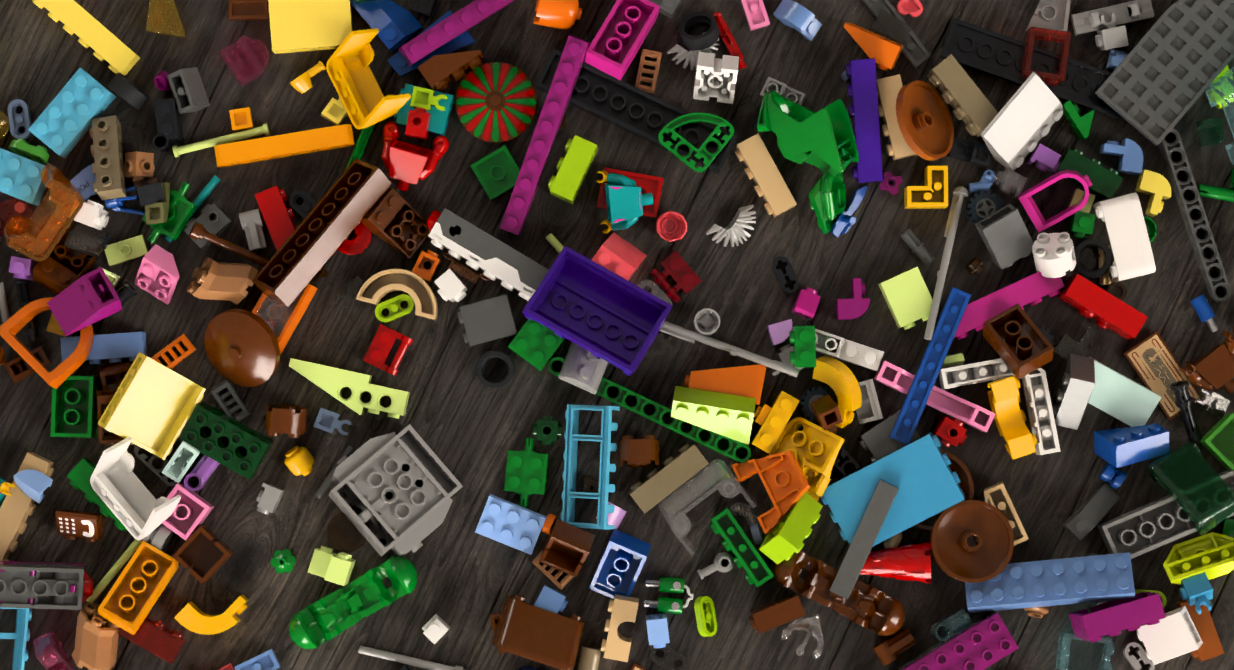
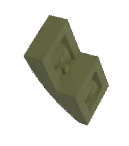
M161 183L165 199L163 202L145 205L147 225L167 222L170 203L169 183Z

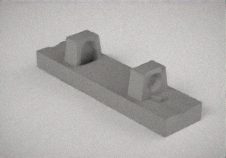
M1134 0L1070 16L1075 36L1106 29L1105 26L1101 25L1100 15H1104V20L1109 22L1110 13H1114L1116 16V26L1155 17L1151 0ZM1127 7H1130L1132 10L1131 16H1129Z

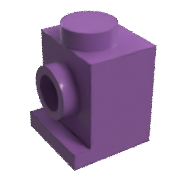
M1040 143L1032 152L1027 164L1035 163V167L1043 172H1056L1061 164L1058 161L1061 155Z
M11 256L9 273L14 274L13 278L34 281L32 279L33 268L37 265V261Z

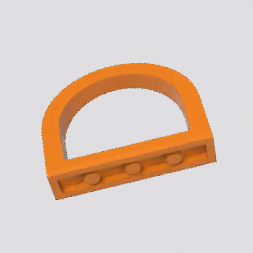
M54 297L35 300L21 308L0 326V336L48 385L57 389L87 359L92 349L94 332L92 324L81 329L80 340L74 352L50 372L15 336L36 315L50 310L47 302Z

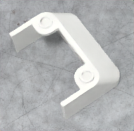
M1134 192L1093 204L1097 218H1101L1103 222L1105 221L1114 261L1112 266H1110V273L1113 278L1111 283L1154 273L1156 271L1155 261L1137 193Z
M129 436L103 451L90 478V484L136 540H141L172 515L181 496L177 495L172 499L166 497L155 499L133 473L135 459L132 454L127 452V448L132 441Z

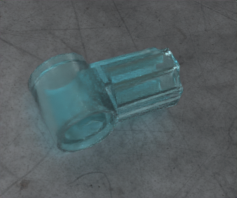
M962 608L941 622L932 625L931 635L936 640L948 641L953 635L973 623L968 613ZM941 626H944L946 629V634L943 637H939L937 634V630Z

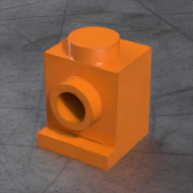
M430 250L427 253L421 251L412 272L431 283L441 262L438 259L439 255ZM426 262H431L430 269L424 268Z

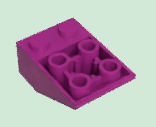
M102 267L81 276L47 302L66 337L122 310L121 300Z

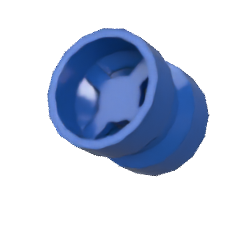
M1107 463L1101 470L1098 478L1103 482L1107 481L1110 487L1116 490L1125 480L1127 473Z

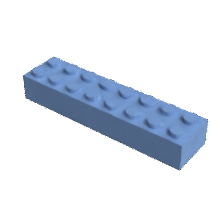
M1130 552L1009 563L1002 572L992 579L979 583L965 582L969 613L1135 598Z

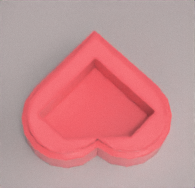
M900 0L897 3L896 10L900 15L909 14L911 17H918L923 11V6L919 0Z

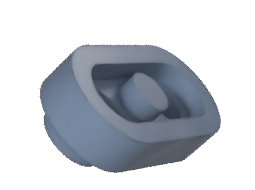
M15 99L8 105L10 132L16 139L26 140L32 134L28 130L32 125L30 108L25 101ZM22 107V113L18 114L17 109ZM21 127H25V132L23 134H20L19 132Z

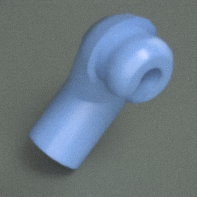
M986 170L979 182L968 184L969 192L988 191L995 181V173L992 170Z

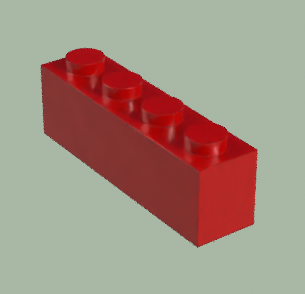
M274 186L254 195L278 251L297 227L293 221L296 219L292 208L287 207L285 202L288 200L285 190Z

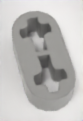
M1129 641L1123 646V654L1134 670L1142 668L1139 663L1140 660L1144 664H1149L1147 670H1155L1153 662L1147 657L1146 652L1139 643ZM1130 646L1137 647L1135 650L1138 655L1137 658L1132 654H1128Z

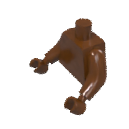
M1232 327L1230 333L1226 330L1223 332L1226 336L1224 343L1216 345L1193 364L1186 361V367L1179 369L1190 383L1208 391L1223 387L1228 394L1234 392V381L1232 379L1234 377V327Z

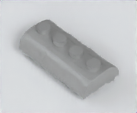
M571 342L559 373V379L596 395L608 362L602 358L597 359L591 355V352Z

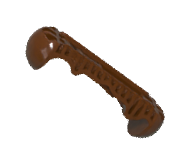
M801 550L799 553L794 552L788 561L783 560L779 564L774 562L773 574L779 585L790 588L805 598H810L824 606L831 607L837 613L866 629L876 632L880 636L894 634L904 623L905 610L897 598L891 597L885 592L859 580L856 581L849 599L829 591L839 570L807 555ZM802 569L809 571L806 580L799 577Z

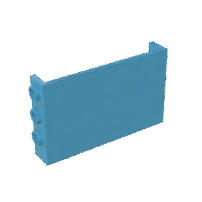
M929 432L926 436L827 486L821 499L825 505H829L832 511L830 516L834 523L838 522L841 528L839 532L844 541H848L851 544L880 479L898 487L899 490L873 546L965 500V495L958 484L961 480L956 471H951L949 467L951 464L950 459L946 453L942 454L939 449L941 443L936 435L932 436L931 432Z

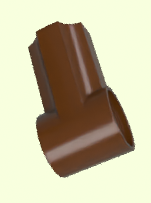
M906 628L892 638L879 642L873 647V650L883 666L896 660L899 654L917 643Z

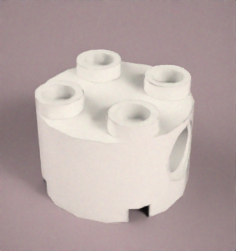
M1040 233L1037 236V240L1032 246L1037 272H1041L1042 276L1047 278H1058L1065 276L1066 271L1069 269L1070 272L1074 270L1076 256L1069 233Z

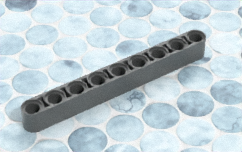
M1172 128L1168 133L1172 136V143H1167L1163 139L1158 146L1207 294L1212 301H1224L1229 298L1231 288L1180 134L1176 129ZM1172 153L1178 155L1179 160L1177 163L1172 161ZM1178 172H1182L1185 175L1184 182L1178 180ZM1185 191L1190 192V201L1185 200L1183 196ZM1191 210L1197 212L1198 217L1196 220L1191 219ZM1198 229L1204 233L1202 240L1196 236ZM1204 248L1210 251L1209 259L1203 256ZM1211 267L1214 268L1217 272L1215 278H1212L1209 275V270ZM1217 287L1223 290L1221 298L1215 293Z

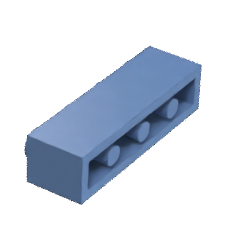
M146 332L94 335L92 349L85 361H89V365L101 364V360L108 359L109 363L122 362L121 358H129V361H134L139 352L147 356ZM80 336L60 338L62 362L74 352L79 343Z

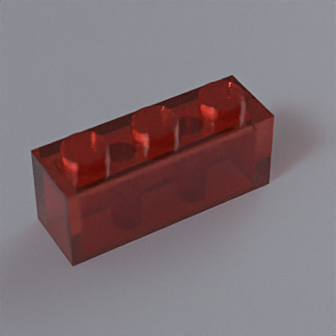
M148 615L135 635L122 628L119 630V635L170 664L176 661L187 641L183 638V634L176 630L169 631L165 628L166 625L158 620L152 621L147 618Z

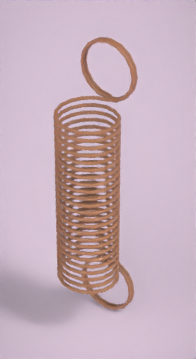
M443 253L445 258L452 260L450 267L458 275L461 274L467 279L463 275L465 273L476 282L479 277L486 281L490 280L489 278L487 280L482 277L485 275L480 274L479 276L476 272L473 273L469 268H465L460 263L458 264L453 260V257L450 259L444 255H449L448 253Z

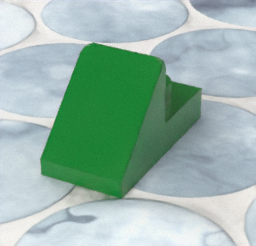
M1069 100L1062 105L1065 110L1063 114L1079 140L1082 141L1089 135L1095 110L1080 117L1078 106L1075 103L1072 104Z

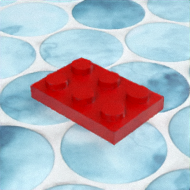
M604 167L603 170L607 171L608 174H621L634 180L636 185L641 187V194L652 193L653 205L643 206L642 216L657 217L664 178ZM608 182L601 183L597 208L607 209L605 183Z

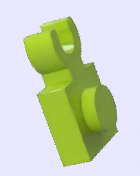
M414 86L410 107L431 111V106H435L438 110L445 111L446 108L438 103L441 99L447 100L448 97L443 94L435 97L434 90Z

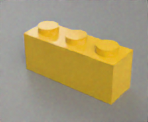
M780 391L771 407V411L750 444L770 454L800 401L786 392Z

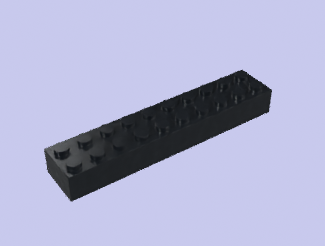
M553 49L536 84L537 89L548 94L562 52ZM585 63L582 64L568 103L663 149L665 148L658 140L660 131L672 120L682 115L690 114ZM693 122L682 125L674 131L695 148L699 149L717 126L705 122ZM720 128L721 134L718 136V138L715 134L713 135V137L718 139L720 143L723 144L724 141H721V138L725 134L729 136L730 133ZM665 133L662 134L664 137L663 142L670 141L673 144L670 148L674 150L675 145L680 140L677 138L676 142L673 141L671 133L667 135ZM733 134L730 141L709 165L707 170L719 175L737 135ZM709 142L706 145V149L708 152L714 153L718 150V145L715 142ZM680 145L677 151L679 155L686 156L689 153V148L686 145ZM693 151L687 160L690 161L692 159L697 165L704 167V160L702 158L697 160L694 157L697 153Z

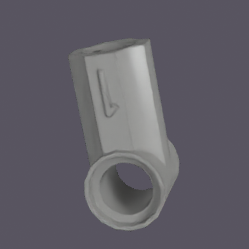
M260 209L239 213L240 223L246 234L249 251L266 248L267 243L262 227L264 222Z

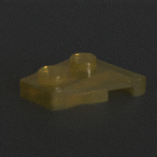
M150 0L146 32L185 38V31L174 0Z

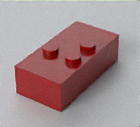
M1079 274L1070 276L1064 285L1065 287L1062 288L1061 293L1057 296L1079 310L1078 314L1082 317L1094 319L1096 321L1095 324L1104 330L1108 328L1125 339L1136 338L1148 318L1143 313Z

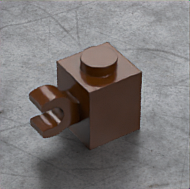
M829 394L810 402L814 417L820 426L832 433L838 432L836 425L843 421L837 404Z

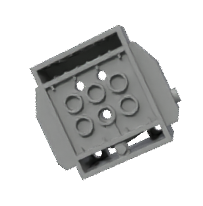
M409 424L397 435L395 432L371 438L349 457L347 455L342 457L337 462L338 466L331 479L336 487L330 491L329 497L381 557L390 549L396 556L407 554L411 550L415 553L423 546L421 541L443 523L453 501L450 497L463 486ZM408 465L409 471L404 472L402 466ZM417 480L422 481V487H417L415 482ZM390 492L393 496L392 499H386L385 493ZM340 493L346 494L345 500L340 496ZM352 503L357 510L360 509L362 512L357 515L349 504ZM368 520L372 523L371 527L376 531V535L364 524ZM380 539H384L386 541L385 546H383L382 543L379 541Z

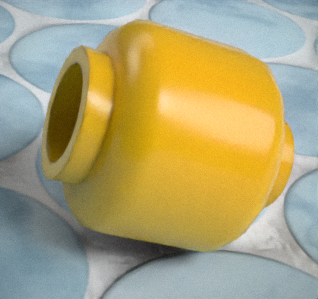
M294 446L285 454L284 463L293 475L299 476L302 474L306 476L313 470L312 466L315 459L305 447Z

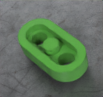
M20 138L12 140L9 146V150L13 153L41 164H46L50 157L46 148L36 145V147L29 145L27 141Z

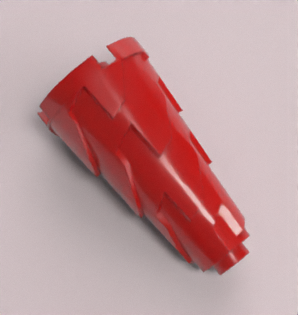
M930 542L870 551L860 574L931 583Z

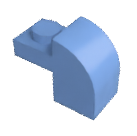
M782 0L773 14L784 25L794 28L809 41H812L822 26L811 11L792 0Z
M1126 138L1122 140L1121 146L1116 141H1107V143L1100 146L1099 154L1119 156L1117 169L1119 173L1130 175L1142 173L1143 152L1140 146L1133 140Z

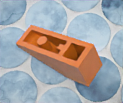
M851 22L844 24V28L870 59L875 58L878 68L888 71V68L893 69L904 45Z

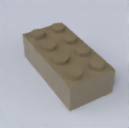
M952 54L927 74L929 78L927 79L928 83L940 91V96L947 105L950 104L952 106L955 117L958 120L962 119L967 125L965 127L967 132L971 136L975 135L978 138L998 114L997 110Z

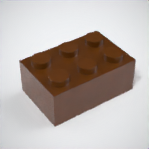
M1019 304L984 322L983 336L1017 379L1052 361L1054 347Z

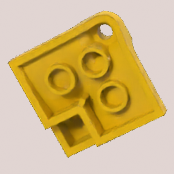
M798 417L791 420L785 426L769 455L792 451L810 485L808 491L822 497L831 480L830 475L834 462L845 439L828 430H824L822 427L804 418Z

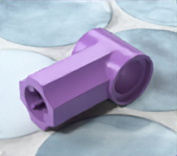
M204 455L190 474L185 477L184 486L190 491L201 490L220 463ZM193 476L199 479L197 487H193L190 483Z

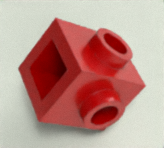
M946 416L942 418L933 434L940 438L939 441L948 448L950 446L956 447L957 445L961 446L965 441L967 429L963 428L964 423L956 418L951 420ZM951 429L953 430V435H952V436H950V430H951Z

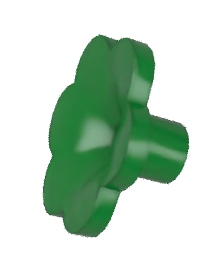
M289 549L277 550L274 552V558L271 559L270 563L271 566L275 567L277 573H289L293 570L296 557L292 555Z

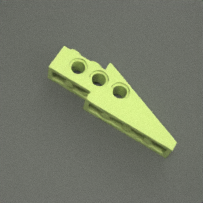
M290 358L289 367L359 415H364L365 408H368L367 412L379 415L380 411L388 412L387 416L399 419L400 415L405 416L410 392L371 384V375ZM346 387L350 388L352 392L348 399L342 397V390ZM366 391L371 394V401L368 403H364L361 399L362 394ZM384 396L391 398V405L387 408L381 404V399Z

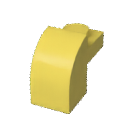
M1142 170V173L1139 174L1135 191L1150 195L1145 215L1154 217L1161 213L1164 202L1162 199L1171 198V186L1168 180L1161 174Z

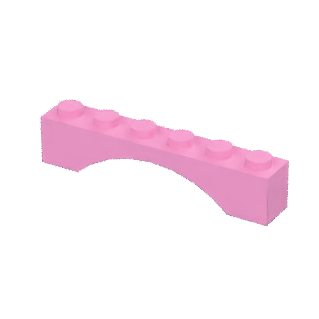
M882 361L874 380L907 395L915 375L887 361ZM933 386L926 405L982 432L988 431L995 417V413L936 386Z

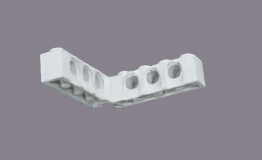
M1001 358L940 369L938 374L941 389L993 381L1011 375L1015 377ZM1038 368L1022 377L1031 431L1037 440V445H1034L1036 455H1044L1061 451L1046 372L1042 368Z

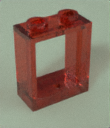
M1030 27L1026 35L1021 78H1026L1027 80L1032 72H1034L1042 81H1046L1047 85L1058 86L1059 83L1065 81L1071 32ZM1034 39L1062 43L1058 74L1030 70Z

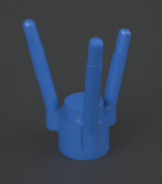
M134 185L125 187L126 192L135 190ZM137 195L105 200L106 208H113L114 212L145 214V211L121 207L124 206L125 200L137 199Z

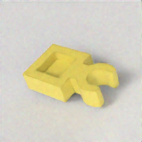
M340 97L338 101L332 98L321 113L322 117L336 126L340 125L347 115Z

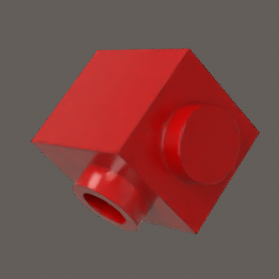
M415 107L414 110H409L405 130L406 136L427 140L431 115L426 113V109Z

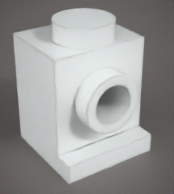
M435 614L422 629L424 630L423 634L433 644H436L450 629V626Z

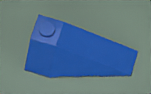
M350 0L351 5L371 29L378 28L377 36L391 53L423 28L408 10L392 0Z

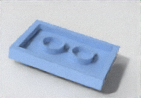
M490 494L475 533L532 555L547 516Z

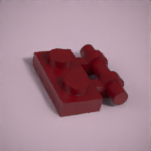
M674 251L660 263L665 271L660 273L654 268L650 272L654 277L653 281L657 285L660 284L666 291L665 295L668 298H672L675 303L682 299L677 293L680 289L687 295L702 282L677 251ZM670 275L677 283L674 287L665 279L667 276Z

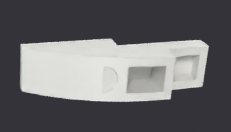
M815 329L817 352L878 372L885 352Z

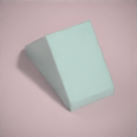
M182 441L161 473L179 483L200 451L187 442Z

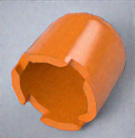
M537 0L535 11H537L536 17L538 18H533V24L557 29L571 28L575 20H580L582 8H579V0Z

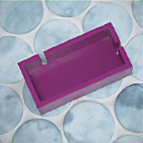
M1147 591L1135 594L1134 599L1113 600L1090 607L1091 613H1088L1087 608L1069 613L1075 637L1081 638L1083 641L1089 640L1090 642L1102 640L1101 636L1109 635V637L1120 635L1121 631L1128 629V631L1140 629V625L1145 623L1147 625H1154L1160 623L1159 619L1166 618L1159 593Z

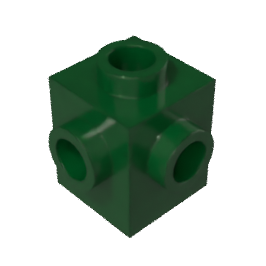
M542 416V420H537V424H533V436H537V440H541V445H553V441H558V437H562V425H558V421H554L553 416ZM547 426L551 428V433L548 435L543 432V429Z

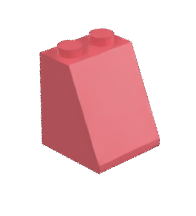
M613 232L599 248L592 261L629 281L647 255Z

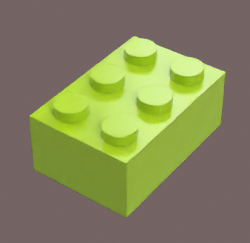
M577 135L573 139L569 138L565 147L567 154L565 158H560L556 167L558 173L556 176L552 175L548 184L551 195L572 205L598 150L596 144Z
M805 492L774 530L766 536L759 550L776 564L781 563L783 560L788 561L794 552L799 553L803 548V540L811 534L813 530L811 526L819 520L821 516L819 512L823 505Z

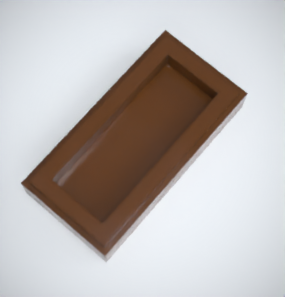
M228 0V20H270L268 0Z

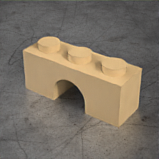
M615 594L614 600L610 599L608 612L612 613L610 620L606 619L604 631L608 632L607 639L602 640L601 651H604V658L628 662L632 638L622 636L618 631V626L627 621L635 623L639 598Z

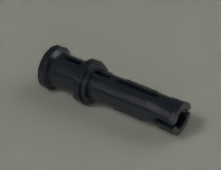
M1186 380L1177 381L1170 385L1171 390L1175 394V405L1180 408L1189 442H1197L1202 437L1192 408L1194 400L1188 390L1189 382ZM1188 415H1189L1190 420H1191L1192 428H1191L1190 423H1189Z

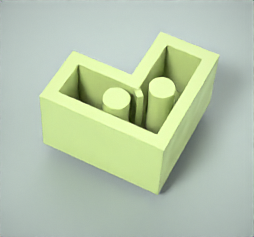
M325 546L316 548L308 573L325 578L324 580L342 586L347 585L356 562L355 559H351L352 555L344 552L335 554L332 553L333 549Z

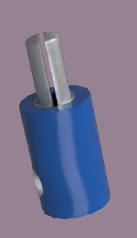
M1204 294L1192 299L1190 302L1201 322L1206 321L1212 332L1217 331L1218 327L1212 318L1215 316V313Z

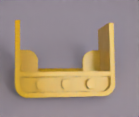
M378 28L351 31L326 64L328 75L356 129L368 128L395 115L411 98L410 93L401 95L391 94L384 97L369 67L374 58V50L370 42L378 34Z

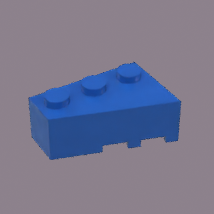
M1159 424L1094 431V453L1116 468L1169 454V431Z

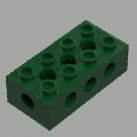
M205 402L196 405L178 439L181 442H187L204 455L249 480L256 475L273 443V440ZM206 426L211 429V435L206 432ZM223 436L229 439V445L223 441ZM241 446L246 448L247 455L242 453Z

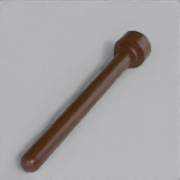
M195 222L192 226L189 237L202 240L203 238L262 266H265L269 261L262 256L206 231V228L203 227L204 225Z

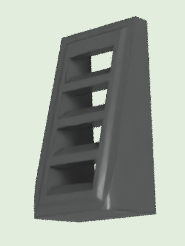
M225 379L211 388L212 395L226 415L237 421L250 415L249 410L229 380ZM227 387L228 390L220 395L219 391ZM232 394L233 397L224 402L223 399ZM235 401L238 403L230 409L227 407ZM239 408L242 409L240 413L236 414L235 416L232 415L234 411L238 410Z

